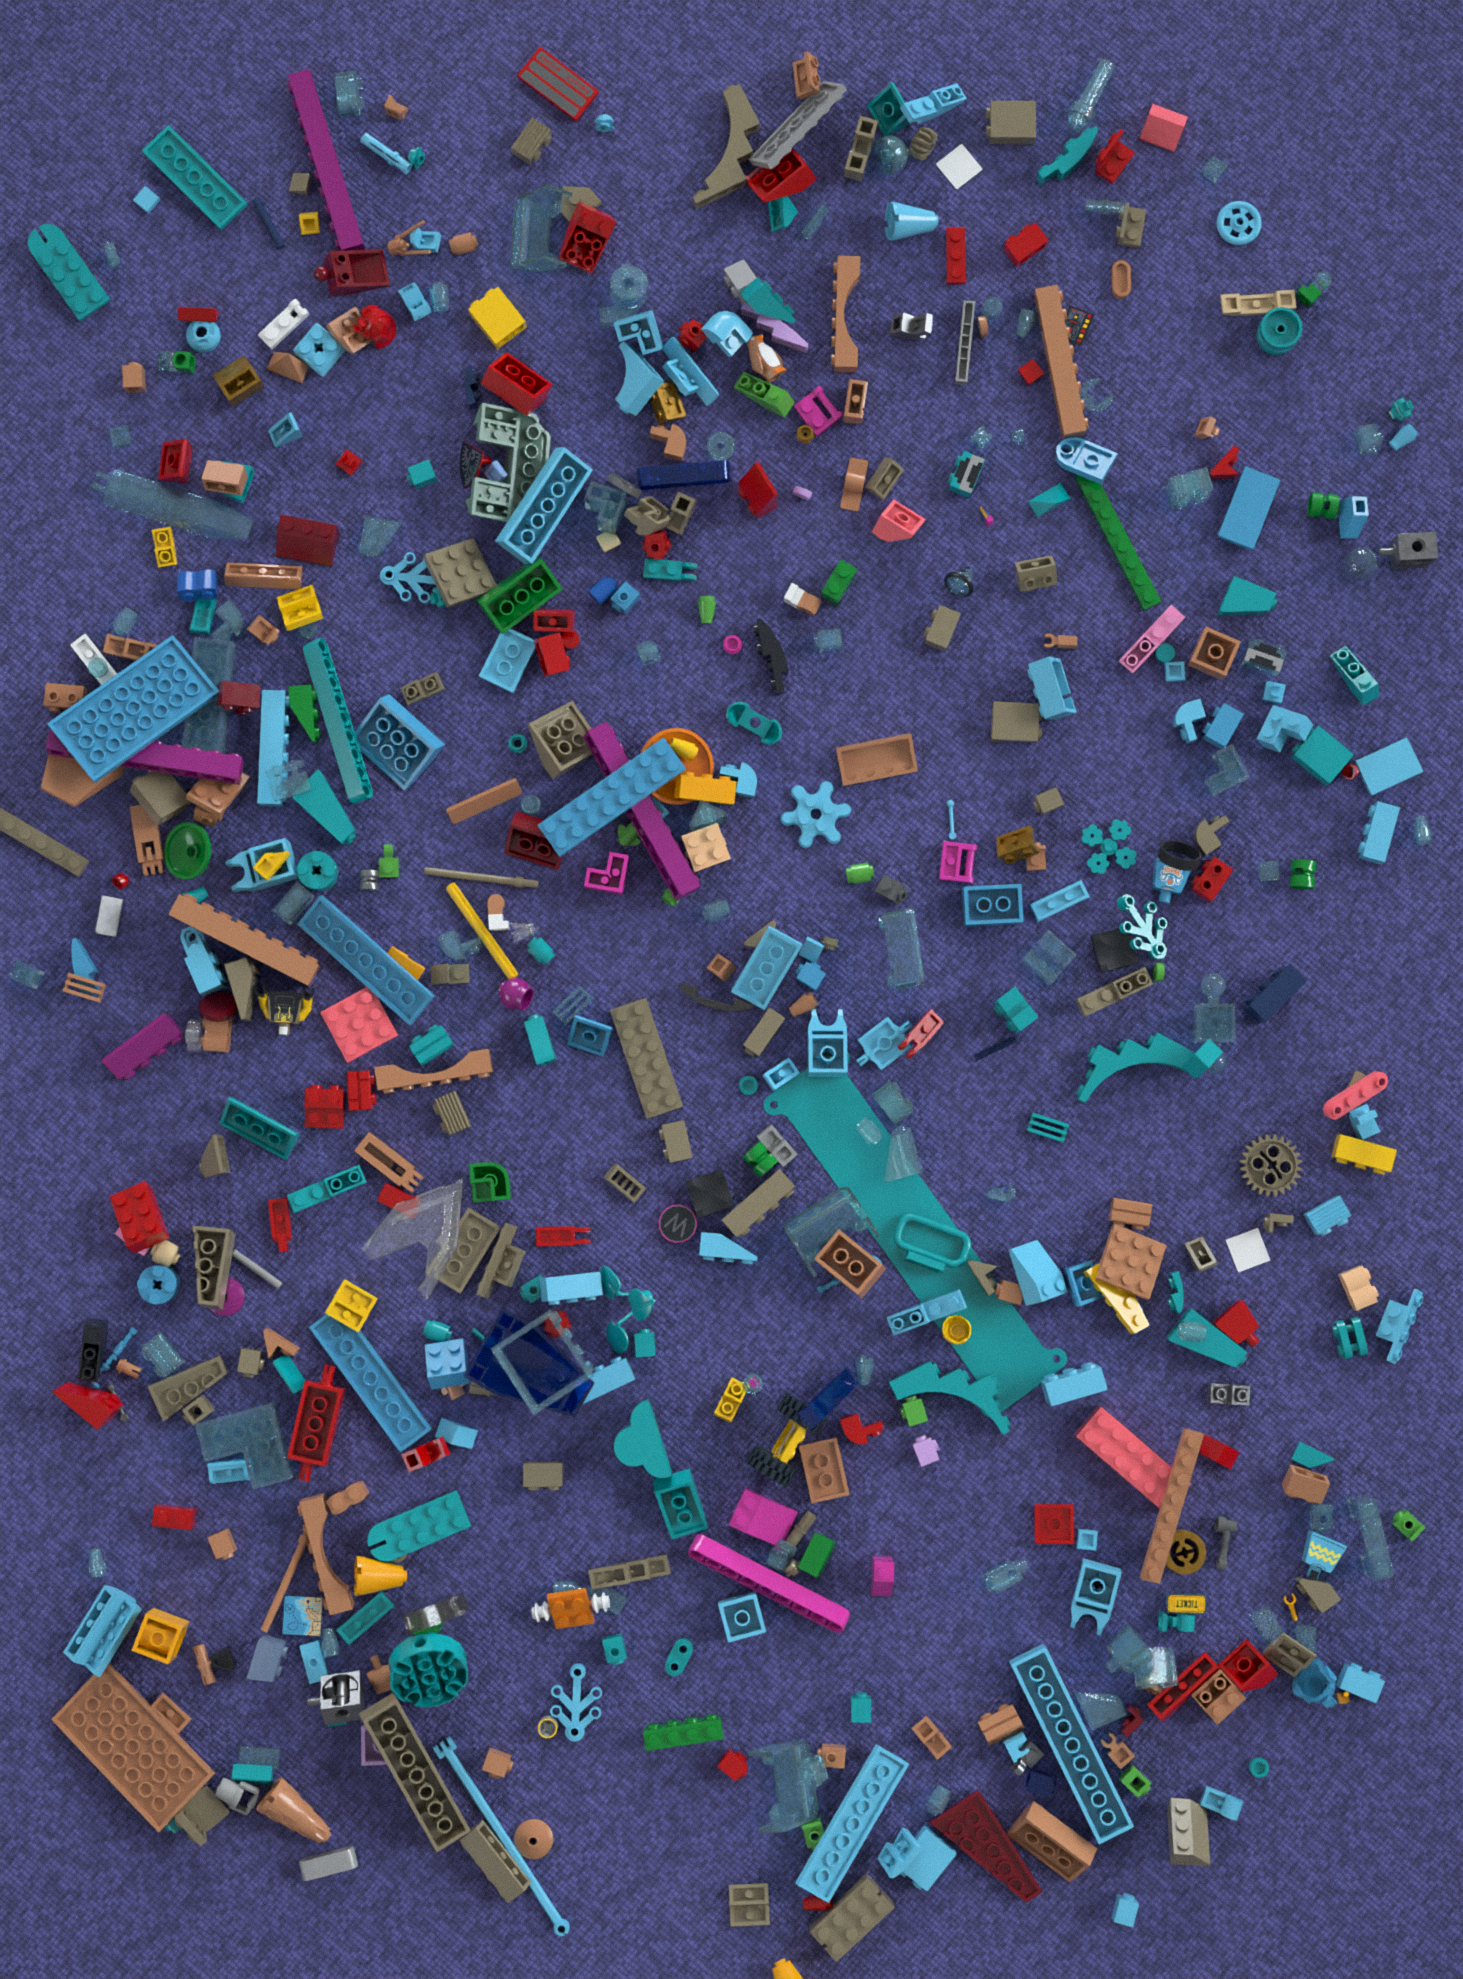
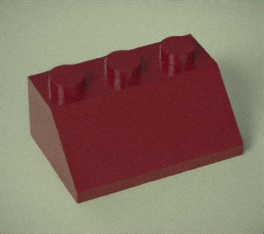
M280 514L276 538V556L332 567L339 528L335 524Z
M516 811L510 823L504 854L559 870L563 856H558L538 827V824L544 820Z

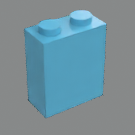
M924 1825L914 1837L921 1850L912 1863L900 1874L903 1877L909 1876L913 1880L912 1884L919 1890L923 1888L928 1891L956 1856V1851Z

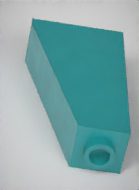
M317 769L292 798L343 846L346 843L349 845L356 838L355 834L357 831L325 776Z
M1191 1308L1186 1311L1165 1338L1172 1343L1235 1368L1237 1365L1240 1367L1247 1358L1245 1357L1247 1352Z

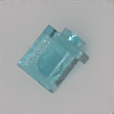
M1010 1182L1007 1185L1006 1193H1003V1189L992 1187V1191L988 1190L986 1192V1199L1009 1203L1015 1197L1016 1188H1013V1183Z
M779 1539L771 1548L766 1564L783 1572L787 1562L795 1554L797 1547Z
M1295 1625L1294 1640L1312 1652H1317V1647H1315L1316 1626Z

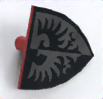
M465 441L462 442L460 453V475L464 489L472 484V478L479 476L481 464L489 465L491 463L490 457H483L484 453Z

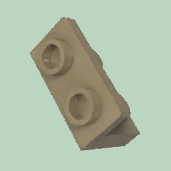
M1126 202L1124 208H1120L1118 219L1121 220V224L1117 226L1115 237L1118 238V245L1140 248L1146 209L1129 207V203Z

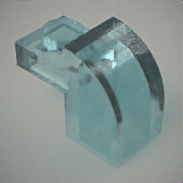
M229 599L215 611L225 622L211 634L218 644L228 641L233 632L239 637L245 627L242 613Z
M456 930L438 936L444 953L456 961H467L466 952H469V954L480 951L479 947L483 946L479 937L461 943Z

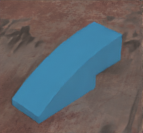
M72 939L71 954L74 975L94 980L93 975L99 971L80 939ZM76 979L77 984L100 990L99 986ZM80 989L81 993L87 994L93 997L98 995L96 993Z

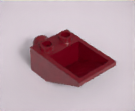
M383 249L330 251L323 259L324 267L319 266L314 270V277L317 281L323 282L327 280L330 296L351 295L390 286Z

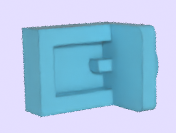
M417 228L410 234V243L415 250H430L431 252L438 253L442 235L439 232L421 231L420 228Z

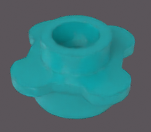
M421 147L412 149L408 155V162L413 164L415 169H418L425 160V153L421 151Z

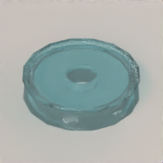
M716 432L707 441V451L716 460L723 461L730 458L735 450L733 438L725 432ZM719 443L724 444V448L719 449L717 445Z

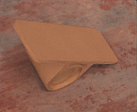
M850 458L840 505L842 509L859 510L868 466L867 460Z

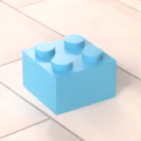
M756 1591L718 1601L728 1643L766 1632Z

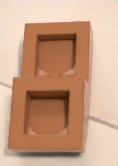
M927 1716L911 1728L937 1760L952 1748V1745Z

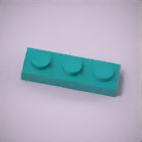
M381 1591L341 1625L337 1632L350 1645L395 1605Z

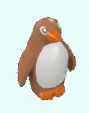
M763 334L751 336L747 345L752 369L756 373L763 375L766 382L772 383L786 371L783 367L782 359L778 353L763 342Z

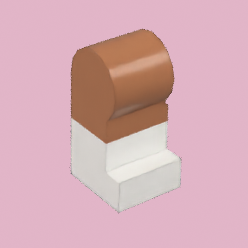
M791 583L784 596V602L815 616L822 601L798 588L799 586Z
M499 894L491 895L488 899L490 931L510 930L509 921H504L503 916L505 900Z

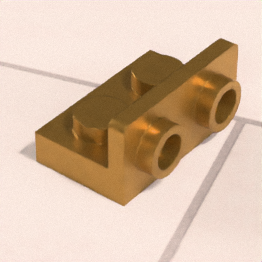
M673 381L662 383L649 399V402L652 404L654 417L658 424L664 426L667 422L684 419L686 413L675 383Z
M1030 825L996 837L997 857L1005 864H1014L1016 861L1031 858L1033 855L1040 853L1039 848L1034 845V833Z

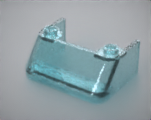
M547 184L518 196L514 205L510 266L513 269L552 272L567 266V262L557 260L555 254L548 253L551 219L561 212V201L572 197V192Z
M905 908L881 914L880 918H878L879 929H883L885 933L890 966V975H887L888 987L892 986L891 992L922 988L925 984L914 908Z
M848 1187L839 1188L788 1220L784 1225L785 1232L813 1277H816L817 1274L811 1264L815 1262L814 1258L820 1252L818 1247L829 1241L838 1229L843 1232L851 1227L854 1232H863L870 1227L876 1238L880 1236Z
M791 1741L765 1745L749 1751L748 1756H761L765 1765H773L778 1803L774 1804L769 1811L770 1823L759 1827V1832L783 1833L815 1820L818 1815V1803L809 1744L806 1741Z

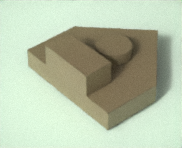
M563 186L561 214L568 222H570L579 201L593 208H597L602 204V201L590 188Z

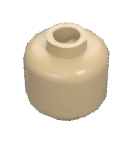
M168 1240L154 1245L150 1252L152 1261L165 1267H170L171 1264L176 1265L181 1256L178 1254L179 1247Z

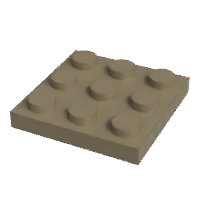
M474 538L423 556L447 608L483 596L496 586Z

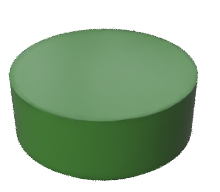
M1155 962L1152 971L1153 981L1162 982L1165 974L1164 964Z

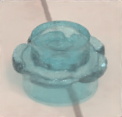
M314 622L299 627L300 635L303 638L312 639L318 632V627Z

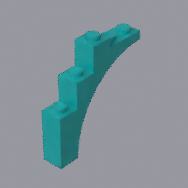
M1155 1033L1154 1036L1150 1035L1146 1042L1148 1048L1130 1039H1126L1125 1042L1121 1041L1116 1050L1119 1052L1118 1055L1101 1045H1097L1095 1048L1092 1047L1087 1055L1089 1058L1087 1063L1094 1067L1088 1069L1085 1075L1087 1080L1084 1085L1081 1084L1076 1092V1095H1078L1076 1100L1085 1103L1093 1090L1104 1079L1128 1066L1162 1064L1187 1072L1181 1065L1195 1052L1159 1033Z
M929 1360L888 1381L898 1400L924 1392H943L962 1397L984 1410L1003 1435L1010 1432L1008 1427L1011 1424L1007 1416L1001 1415L999 1409L1002 1407L997 1397L994 1399L992 1397L999 1393L997 1388L1000 1387L995 1376L991 1378L988 1374L968 1384L967 1381L970 1378L966 1370L961 1371L960 1368H957L938 1377L940 1371L936 1363L932 1364Z

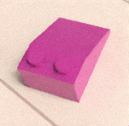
M745 1487L729 1521V1525L782 1548L798 1512Z

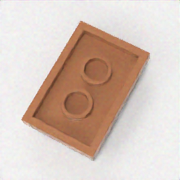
M242 772L240 785L199 779L188 792L186 799L219 818L249 782L250 776Z
M837 1437L799 1445L811 1503L850 1495Z

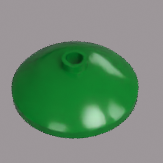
M185 822L177 825L169 833L165 842L164 858L167 868L175 877L183 880L195 879L204 872L211 855V844L206 831L195 823Z

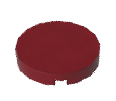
M216 992L206 995L199 1004L202 1017L205 1016L207 1020L213 1022L229 1020V1017L232 1015L234 1017L238 1012L235 998L229 993Z

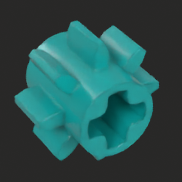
M1401 398L1391 404L1392 408L1389 413L1392 419L1398 418L1400 422L1412 416L1411 411L1414 406L1411 400L1405 401L1404 398Z
M434 588L433 593L429 596L431 604H436L439 609L446 608L447 606L438 588Z

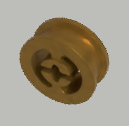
M1180 1529L1176 1530L1172 1544L1177 1541V1544L1173 1547V1551L1176 1553L1181 1552L1182 1547L1186 1550L1192 1549L1190 1545L1184 1542L1188 1538L1196 1547L1195 1558L1190 1563L1193 1557V1552L1191 1551L1185 1552V1556L1175 1554L1174 1556L1182 1561L1181 1565H1176L1172 1561L1169 1551L1166 1566L1178 1574H1191L1199 1570L1206 1558V1548L1198 1535L1188 1530Z

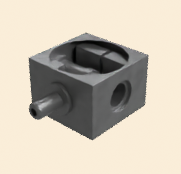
M1436 532L1397 534L1389 542V548L1379 549V555L1390 556L1391 569L1429 567L1438 559Z
M360 1671L321 1676L320 1697L307 1699V1705H321V1712L326 1725L362 1720L359 1713L365 1710V1686Z

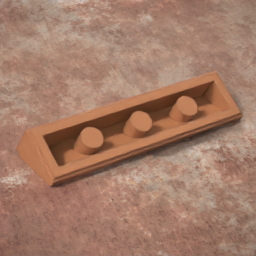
M227 563L224 573L225 585L298 590L301 589L302 566Z
M513 778L448 807L446 811L452 823L456 824L521 795L522 790L517 779Z

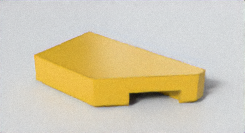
M288 851L265 853L253 869L269 881L291 853Z

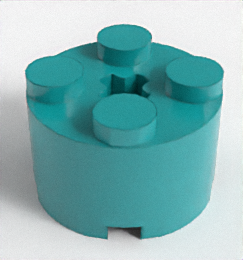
M313 851L301 858L297 866V874L302 884L310 890L327 891L337 882L338 866L326 853ZM316 868L320 869V875L315 874Z

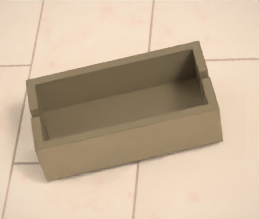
M866 1873L833 1904V1908H829L828 1911H825L809 1926L810 1933L821 1945L824 1944V1949L837 1962L895 1908L894 1903L882 1889H879V1885L870 1875Z

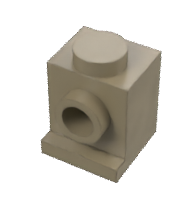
M202 1395L182 1411L184 1412L183 1417L188 1424L192 1423L194 1426L216 1410L206 1396ZM197 1407L201 1409L200 1415L195 1412Z

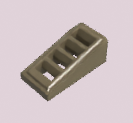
M616 1163L603 1176L606 1181L633 1203L636 1202L646 1189ZM617 1170L620 1171V1173L615 1177V1179L612 1180L611 1178L617 1172ZM625 1175L626 1178L618 1185L619 1180ZM631 1180L632 1183L630 1184V1186L626 1190H624L623 1188ZM637 1185V1190L631 1196L629 1193Z

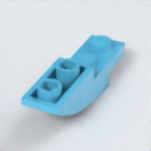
M953 84L934 90L929 96L906 102L900 109L909 123L917 121L920 124L953 109L967 98L958 84Z
M959 1289L888 1316L887 1321L894 1336L966 1309L967 1306Z

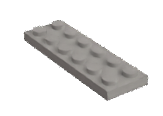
M823 81L819 85L820 92L807 97L748 159L750 163L767 169L775 168L782 157L790 153L792 147L804 138V134L813 128L823 115L829 112L830 107L842 98L843 93L847 90L845 86L840 83Z

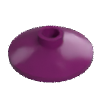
M228 1277L227 1299L224 1301L223 1310L211 1309L214 1313L221 1316L235 1314L240 1310L245 1300L242 1285Z

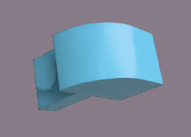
M415 282L398 290L414 321L431 313L430 306Z
M1193 700L1182 705L1173 719V727L1182 728L1180 729V734L1187 744L1197 740L1192 723L1203 720L1206 717L1201 700Z
M741 763L740 770L737 769V766L726 764L725 767L721 766L720 776L738 780L735 795L754 799L757 787V777L754 770L745 763Z
M1368 1104L1349 1112L1351 1125L1357 1138L1360 1140L1380 1132L1374 1119L1378 1115L1375 1110L1370 1111Z

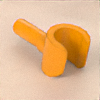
M1291 1594L1293 1599L1291 1603L1287 1602L1286 1596H1284L1283 1602L1288 1605L1293 1621H1297L1294 1607L1296 1602L1295 1595Z
M1348 1691L1336 1693L1339 1704L1350 1702Z

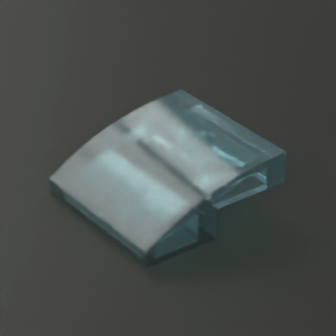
M1047 930L1021 961L1050 986L1077 954Z
M1158 1647L1131 1651L1135 1683L1138 1690L1154 1686L1163 1689L1178 1685L1173 1648Z

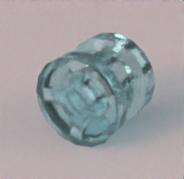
M981 426L971 436L970 440L976 442L978 448L982 450L994 436L991 433H987L986 428Z
M527 795L522 799L521 807L527 815L532 816L538 814L541 809V803L536 796Z

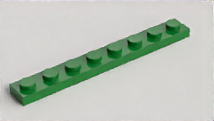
M1075 476L1076 482L1143 611L1161 603V599L1102 485L1082 476Z

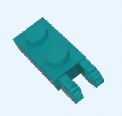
M645 558L643 578L679 582L681 580L696 581V575L682 574V569L694 570L697 569V564Z

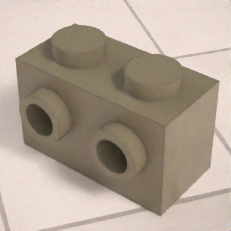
M1052 555L1015 562L1016 582L1020 592L1031 591L1041 587L1046 588L1057 584L1056 564Z

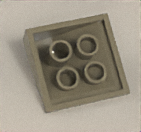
M573 701L528 724L542 765L552 780L569 772L593 756L583 738L591 727Z

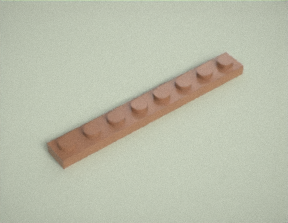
M1183 1428L1140 1573L1142 1580L1158 1584L1161 1582L1204 1434L1202 1432Z

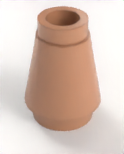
M809 992L807 994L804 993L789 1007V1010L796 1017L816 1009L815 1006L819 1004L814 995Z

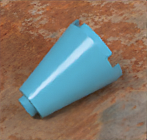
M897 202L887 204L885 221H888V227H885V233L888 240L894 241L931 232L938 226V216H935L933 211Z

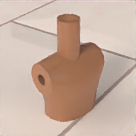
M378 1655L372 1656L370 1659L374 1670L367 1673L370 1684L374 1687L376 1694L391 1690L389 1665L381 1666Z

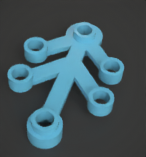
M408 552L405 554L404 559L396 566H386L381 570V581L386 585H393L400 594L402 601L409 602L412 599V594L409 590L404 589L399 581H406L419 596L422 604L430 602L429 593L425 592L418 584H435L432 576L419 575L428 568L424 559L408 573H400L408 565H413L416 562V556ZM413 556L414 559L413 561L409 562L407 561V557ZM388 572L393 574L391 578L386 577ZM404 593L409 594L407 599L402 597ZM423 595L428 596L426 601L421 600Z
M575 1663L570 1669V1675L573 1678L572 1700L563 1692L561 1685H554L551 1690L552 1696L559 1698L572 1713V1719L570 1720L562 1712V1707L557 1704L551 1707L550 1714L560 1720L566 1727V1737L574 1742L581 1740L585 1733L584 1728L591 1721L601 1716V1709L594 1706L590 1709L589 1714L579 1722L580 1713L595 1699H599L602 1696V1689L595 1686L580 1702L581 1679L586 1673V1668L581 1663ZM580 1669L581 1675H575L574 1670ZM559 1688L561 1693L555 1694L554 1689ZM593 1690H599L600 1695L594 1696ZM553 1708H559L560 1713L554 1714ZM592 1710H598L599 1714L597 1716H593ZM576 1728L578 1730V1734L573 1735L571 1733V1730Z

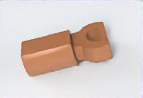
M1050 633L1044 635V638L1051 639V644H1044L1046 649H1050L1053 646L1066 649L1077 648V636L1058 635L1055 637Z

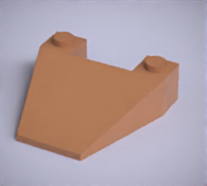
M49 755L41 790L75 807L120 778L128 767L119 766L94 783L75 759Z

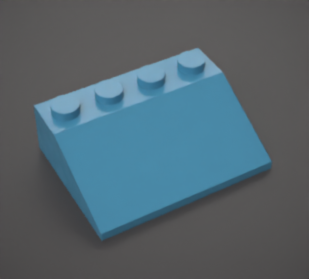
M389 694L378 699L355 731L360 751L404 791L408 789L445 746L440 739Z

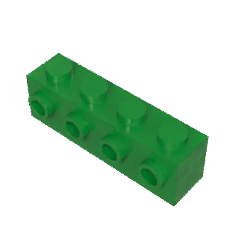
M709 1714L705 1718L700 1719L690 1717L681 1722L670 1720L666 1724L661 1725L651 1723L643 1728L646 1751L724 1739L721 1715L716 1716V1714Z

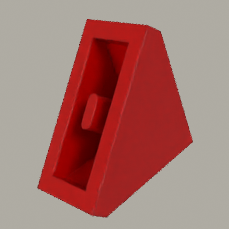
M1204 1434L1199 1453L1231 1470L1239 1452Z

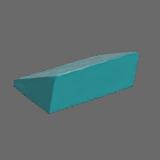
M284 1354L273 1361L272 1364L291 1392L296 1394L301 1391L306 1380L292 1359Z
M234 1764L232 1780L239 1783L244 1781L249 1784L272 1785L273 1768L272 1766Z

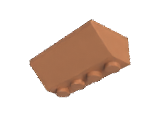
M1035 1801L1024 1809L1007 1833L1011 1839L1069 1882L1073 1881L1090 1866L1097 1851V1848L1089 1841L1085 1840Z

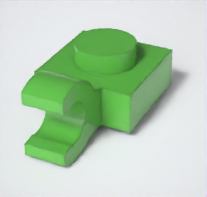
M386 844L384 845L385 858H379V878H399V858H393V845Z

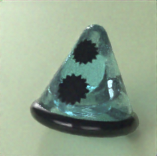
M971 566L950 572L945 576V586L952 594L959 597H968L973 593V569Z

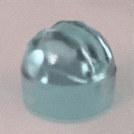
M1024 428L1014 430L1011 435L1013 442L1017 444L1025 443Z

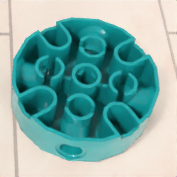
M428 1632L408 1637L393 1650L389 1658L390 1688L399 1700L414 1703V1706L435 1707L450 1702L458 1696V1692L463 1687L465 1688L468 1682L466 1652L459 1642L446 1635Z

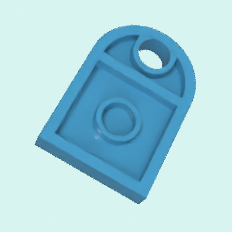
M1078 437L1062 440L1058 444L1055 454L1057 463L1063 469L1099 484H1102L1117 457L1116 452ZM1062 449H1068L1071 452L1064 453Z

